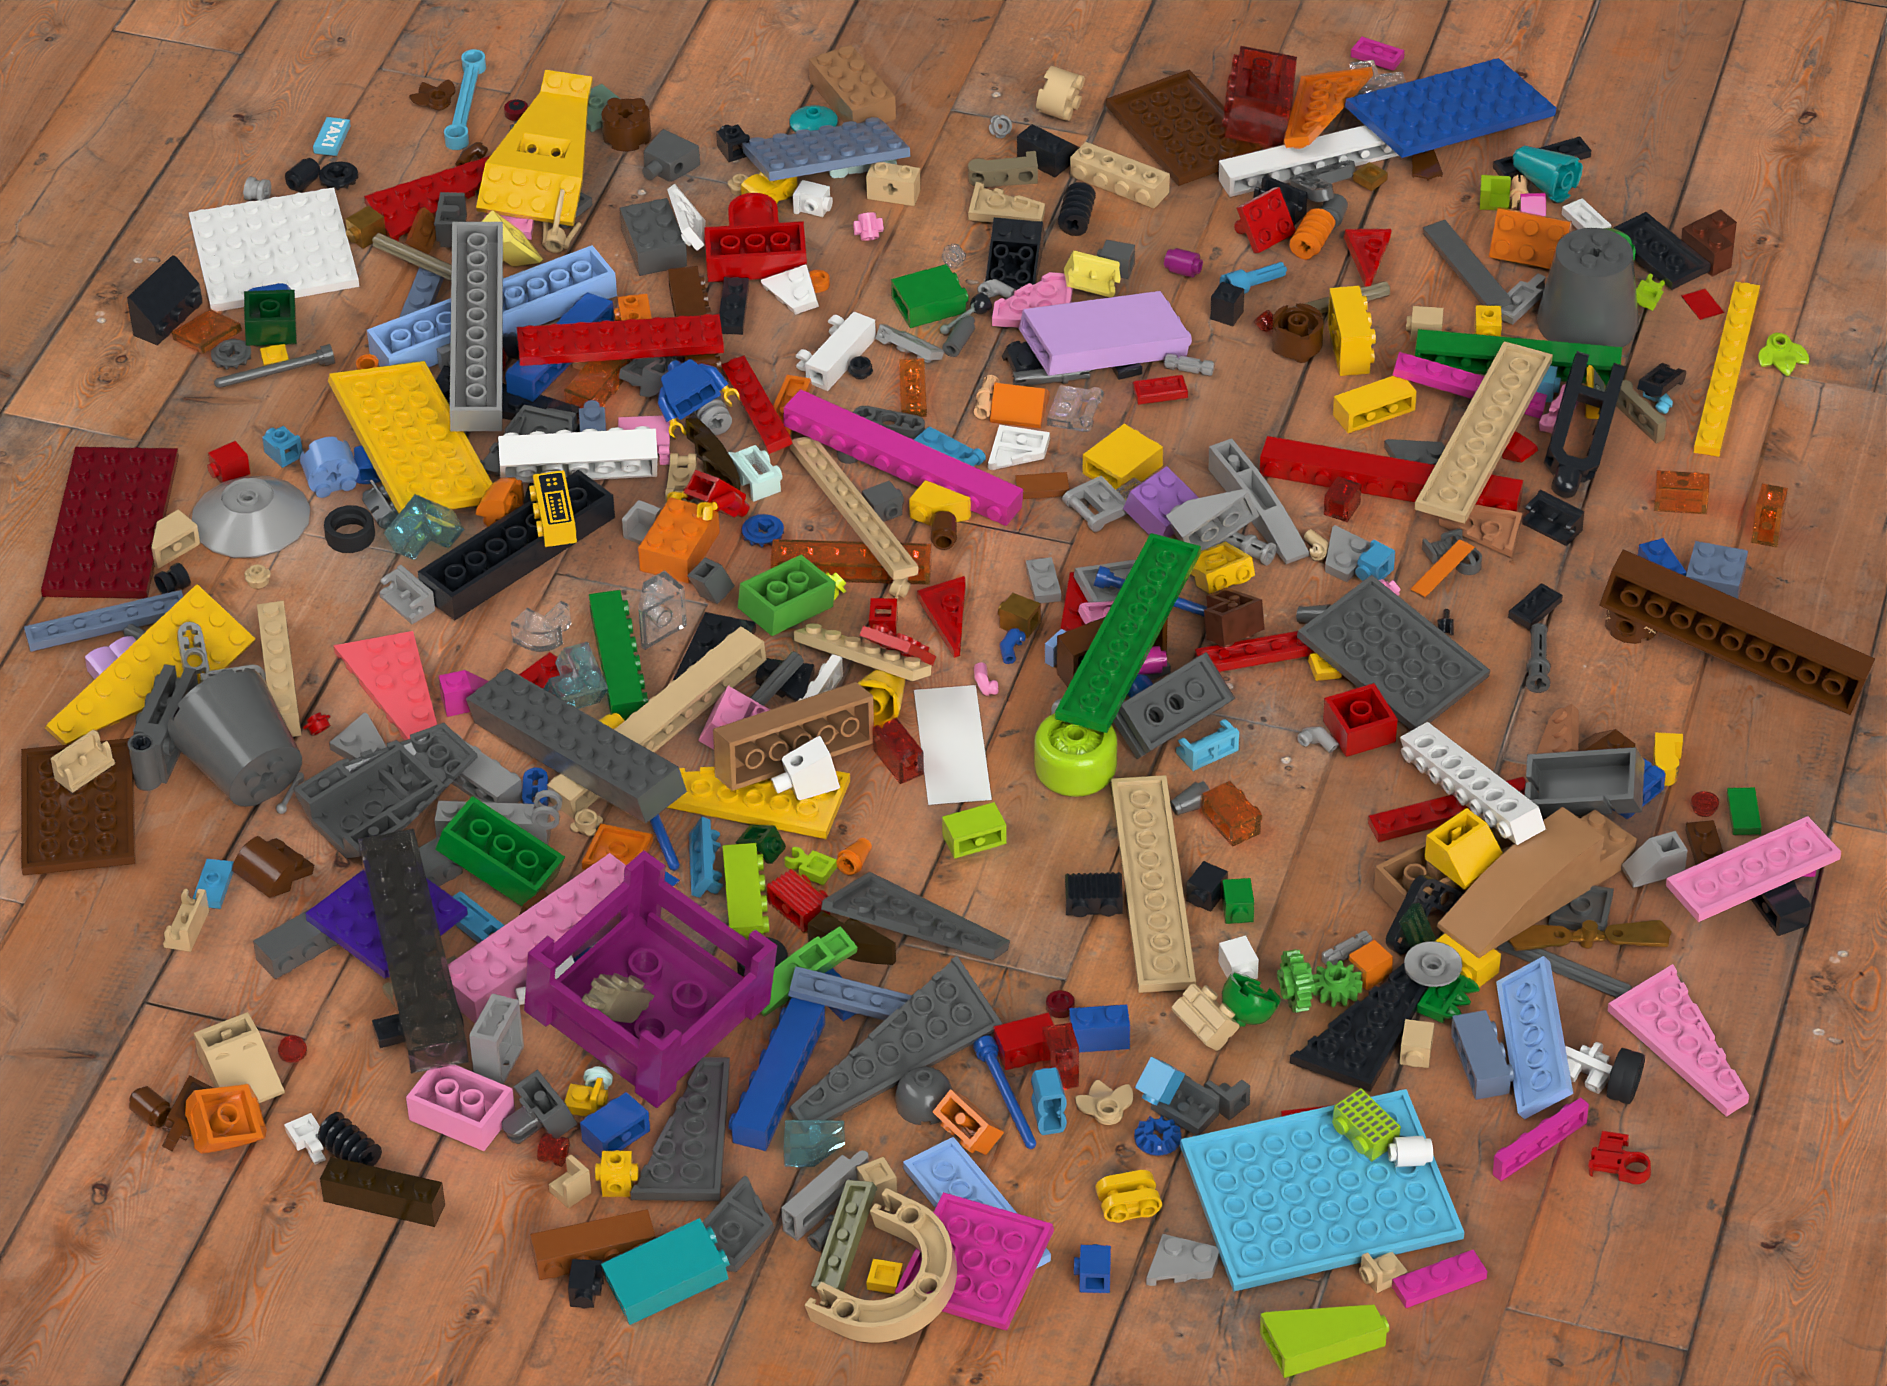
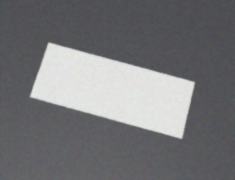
M976 685L914 690L928 805L992 800Z

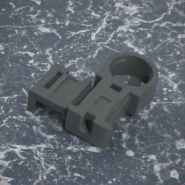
M1455 529L1441 534V541L1433 543L1428 542L1426 538L1422 539V550L1434 564L1459 539L1462 540L1463 530ZM1474 548L1464 558L1469 559L1471 564L1460 562L1456 566V570L1459 573L1475 575L1481 570L1482 555Z

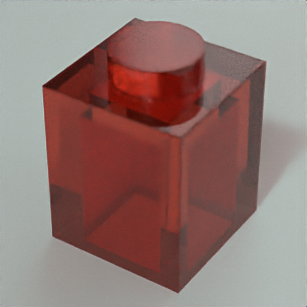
M1337 476L1324 496V515L1348 523L1361 503L1362 484Z

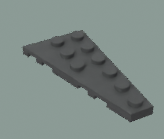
M703 1057L697 1063L687 1082L688 1087L683 1097L679 1098L673 1116L669 1117L660 1134L648 1164L644 1165L637 1185H634L630 1192L631 1200L720 1201L730 1057Z

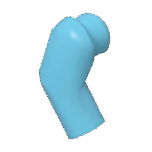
M1643 391V397L1657 402L1655 408L1658 412L1666 414L1669 408L1673 406V401L1667 393L1662 397L1654 398L1647 396Z

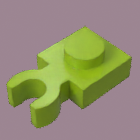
M1650 273L1645 281L1641 280L1636 289L1637 303L1653 311L1664 293L1662 288L1665 285V281L1661 280L1660 283L1654 282L1652 280L1653 274Z
M793 847L792 857L794 858L788 856L784 858L786 868L799 869V875L804 874L809 880L824 885L837 869V859L814 850L807 855L801 848Z

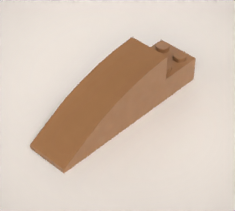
M1562 807L1543 820L1545 830L1518 845L1514 844L1483 872L1438 922L1437 928L1480 958L1493 948L1495 949L1586 893L1592 886H1597L1620 872L1622 864L1634 853L1637 839L1597 810H1593L1579 819Z

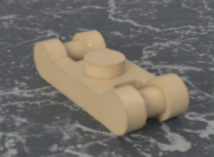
M679 453L670 454V467L665 492L666 503L669 492H683V489L687 487L694 471L697 470V454L689 453L688 456H679ZM679 466H688V468H679Z

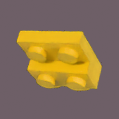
M1225 541L1201 551V555L1191 575L1195 576L1197 587L1211 594L1223 588H1228L1230 585H1238L1249 581L1251 577L1255 576L1252 556Z

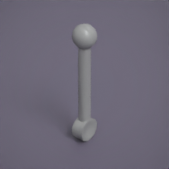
M299 772L293 780L282 803L276 806V811L279 814H284L287 811L286 805L294 793L293 788L304 781V774L302 772Z

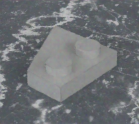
M1334 525L1328 547L1325 572L1348 582L1356 574L1355 570L1359 567L1357 562L1360 555L1370 549L1371 542Z
M1162 1234L1146 1278V1285L1155 1286L1157 1280L1174 1278V1283L1185 1282L1189 1279L1213 1278L1220 1258L1219 1250L1216 1246Z

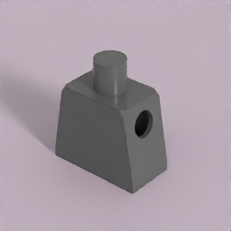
M665 129L661 130L644 150V168L642 169L644 177L648 180H653L658 176L669 182L680 178L700 166L699 146Z

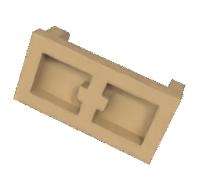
M93 729L53 756L51 763L55 780L73 793L113 766L115 760L112 758L109 743L105 741L101 744L99 733Z
M187 889L183 890L181 894L182 904L172 926L168 925L164 932V948L192 951L209 913L206 890L198 889L196 899L189 897Z

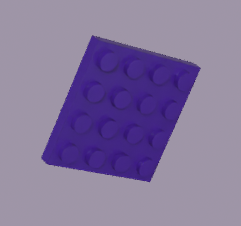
M388 850L305 914L306 921L386 979L465 918L468 912L466 906Z

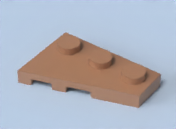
M1475 505L1465 524L1443 517L1439 518L1440 526L1451 531L1462 529V536L1512 558L1522 522L1521 512Z

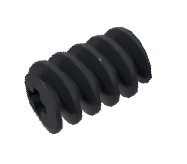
M1076 182L1068 186L1065 191L1058 216V225L1068 235L1080 236L1086 233L1096 198V192L1089 184Z
M341 1112L330 1114L321 1124L318 1131V1140L336 1158L369 1166L376 1165L381 1158V1147L375 1144L373 1139L368 1138L363 1131H360L356 1125H352V1122L345 1118Z

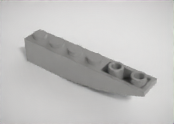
M1231 438L1209 446L1208 470L1226 492L1240 489L1248 491L1259 514L1251 522L1268 543L1276 544V553L1285 564L1309 556V551L1278 497L1235 441Z

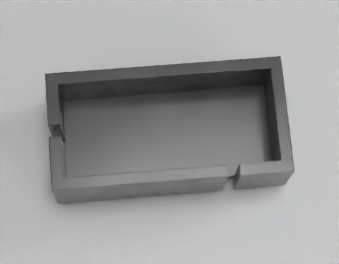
M1636 747L1527 754L1526 778L1529 782H1526L1525 796L1539 806L1542 817H1549L1562 807L1575 816H1585L1593 810H1597L1602 815L1612 814V809H1615L1617 814L1642 812L1645 761Z

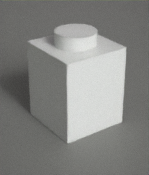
M1246 936L1219 943L1218 962L1227 979L1230 974L1233 976L1234 973L1258 979L1259 959Z

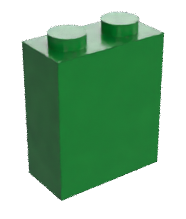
M947 264L891 279L892 300L910 328L966 312V302L969 301L967 290L965 287L962 288L960 286L957 274L955 272L952 273Z

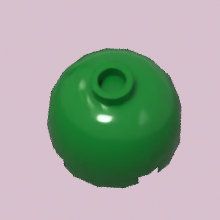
M1234 973L1233 976L1229 975L1224 984L1222 1003L1226 1004L1236 1014L1233 1019L1239 1026L1263 1024L1277 1010L1281 1002L1280 996L1271 988L1266 992L1260 987V981L1247 975Z

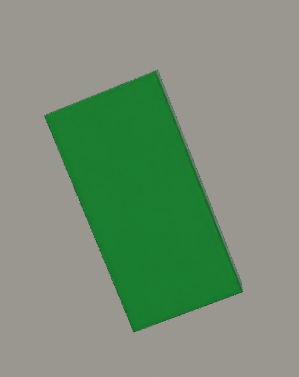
M1755 787L1727 788L1726 796L1733 835H1760L1762 826Z

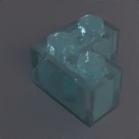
M415 494L385 530L384 534L396 553L415 560L429 541L450 548L465 529L452 509Z
M588 641L563 648L555 661L560 676L549 678L543 689L577 709L600 703L608 687Z

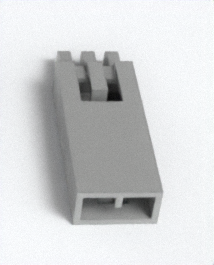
M859 1151L851 1159L841 1155L782 1206L783 1232L798 1241L839 1204L846 1180L857 1181V1167L869 1162L868 1152Z

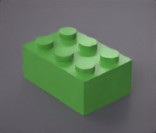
M799 555L740 583L738 609L768 634L774 636L832 608L836 582L803 555Z

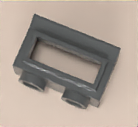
M440 192L434 222L436 226L437 242H440V247L452 248V222H466L467 220L465 193Z

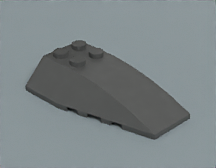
M441 723L411 734L408 740L402 742L395 740L387 743L386 748L373 752L370 749L362 752L359 758L350 761L348 758L340 760L293 788L312 826L345 858L360 857L405 829L478 756L445 723Z

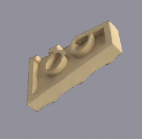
M976 182L968 212V220L993 222L995 217L1043 222L1045 203L1020 195L1011 197L1005 195L1004 190L995 188L992 191L984 188V184Z

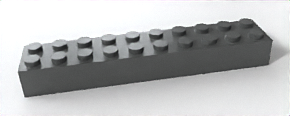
M507 668L466 698L475 724L645 824L687 792L677 765Z

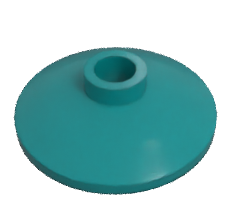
M820 105L799 108L790 117V127L795 133L802 129L813 131L819 130V127L825 125L833 127L838 125L836 113L830 108Z

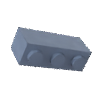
M1483 1010L1452 1016L1451 1037L1475 1100L1509 1094L1510 1082L1514 1081V1071L1512 1065L1506 1063L1504 1044L1498 1042L1496 1024L1494 1021H1490L1487 1011Z

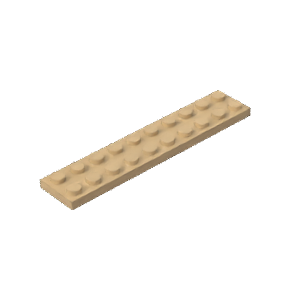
M1503 342L1415 502V510L1465 524L1552 363L1553 354Z
M1167 776L1111 779L1138 992L1186 990L1191 984H1196Z

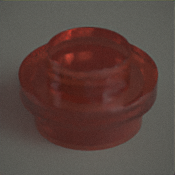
M1701 791L1692 796L1691 806L1698 816L1709 817L1718 809L1719 799L1711 792Z
M296 1035L283 1038L278 1046V1055L285 1062H298L307 1054L306 1043Z

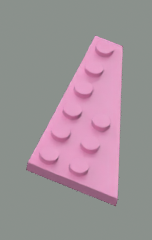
M1673 964L1608 1003V1012L1725 1116L1730 1115L1748 1103L1749 1094L1735 1070L1731 1069L1727 1063L1726 1054L1716 1044L1715 1035L1697 1004H1694L1690 999L1688 989L1684 982L1681 983L1677 970Z

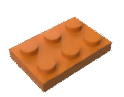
M1499 207L1497 208L1489 257L1550 269L1556 246L1559 240L1571 231L1572 221Z

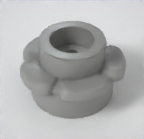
M995 115L991 118L989 131L996 138H1004L1011 132L1012 123L1007 116Z

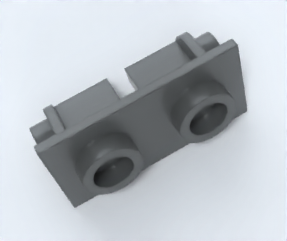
M371 479L370 482L374 487L363 492L362 501L372 513L379 527L389 529L397 520L403 526L404 523L398 516L399 514L393 502L388 501L390 497L383 485L378 487Z

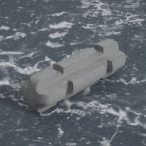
M1167 354L1164 366L1168 369L1175 370L1178 368L1179 371L1197 374L1201 372L1203 375L1208 376L1213 374L1215 367L1213 361L1204 360L1202 362L1200 359L1186 356L1178 358L1174 354Z
M1361 931L1355 935L1356 938L1352 936L1335 945L1334 950L1330 948L1322 952L1321 960L1325 965L1327 961H1330L1332 965H1336L1338 960L1343 961L1349 958V954L1371 942L1372 936L1367 931Z

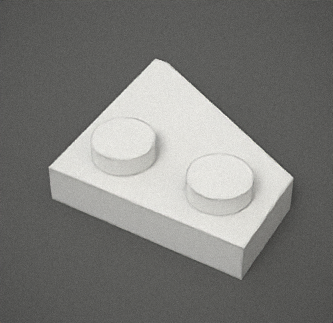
M999 425L988 462V470H996L1044 459L1050 441V432Z

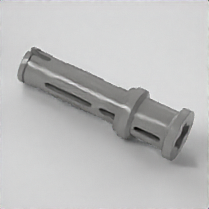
M1235 532L1221 542H1228L1248 555L1261 560V564L1266 566L1274 559L1277 548L1276 544L1272 542L1267 544L1260 541L1253 534L1245 536L1238 532Z

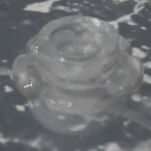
M957 244L947 245L942 253L943 262L951 268L962 266L963 261L966 259L965 252Z

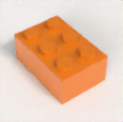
M670 497L638 547L640 571L689 584L690 579L687 575L704 559L720 533L718 512L713 510L712 520H703L702 517H697L698 504Z

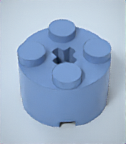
M324 437L309 444V450L305 454L302 452L300 463L308 485L316 493L317 497L325 498L331 492L338 490L350 491L355 488L359 470L347 441H338L337 437Z

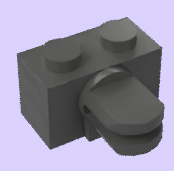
M538 1069L513 1086L520 1097L519 1102L522 1107L502 1121V1128L507 1137L516 1144L522 1143L542 1128L555 1141L577 1125L567 1105Z

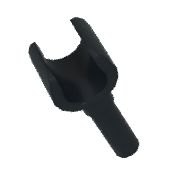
M1444 609L1443 618L1437 620L1438 628L1444 633L1454 635V620L1450 618V610Z

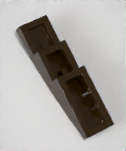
M695 415L687 418V439L695 444V454L703 461L704 473L717 477L741 491L740 477L724 445Z

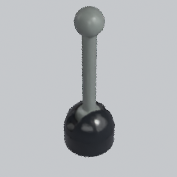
M982 292L975 295L970 302V309L948 325H942L940 332L943 335H947L961 318H966L973 312L977 314L988 312L992 309V303L988 296Z

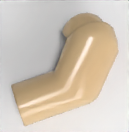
M1308 530L1304 535V540L1312 546V549L1310 548L1309 550L1312 559L1321 561L1327 556L1329 543L1314 530Z

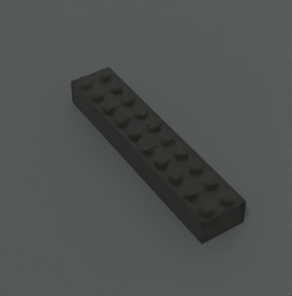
M414 829L358 839L361 865L410 1072L412 1074L467 1063L469 1059L464 1028Z

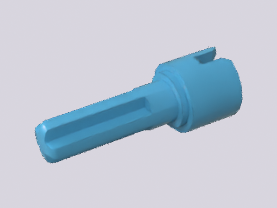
M1278 262L1249 272L1239 269L1221 275L1220 283L1225 282L1244 288L1245 294L1249 292L1251 286L1285 276L1287 267L1283 262Z

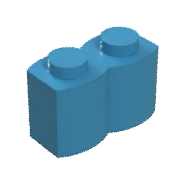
M1056 1067L1035 1070L1031 1077L1033 1088L1031 1103L1038 1130L1041 1135L1061 1133L1067 1125L1064 1112L1067 1100L1059 1071Z

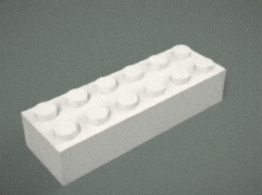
M639 426L634 430H624L623 428L616 427L608 431L585 429L582 432L574 433L569 430H560L553 434L536 431L530 433V435L506 433L504 436H498L500 478L515 477L517 480H522V483H533L534 474L562 470L565 472V477L580 470L593 480L657 477L656 428L650 429L647 426Z

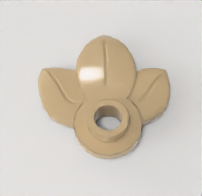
M1096 1080L1090 1088L1089 1095L1075 1096L1078 1109L1083 1113L1093 1115L1101 1124L1113 1125L1122 1119L1123 1110L1131 1106L1133 1091L1129 1084L1122 1085L1113 1091L1100 1080Z

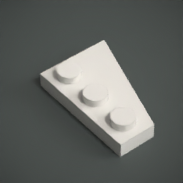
M673 184L667 191L682 232L681 237L688 246L692 245L696 250H699L705 245L704 227L706 220L676 184Z

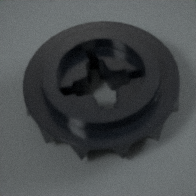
M333 162L325 165L320 170L319 179L321 185L327 186V188H336L337 190L340 188L348 189L349 185L356 183L358 170L353 164L348 162Z

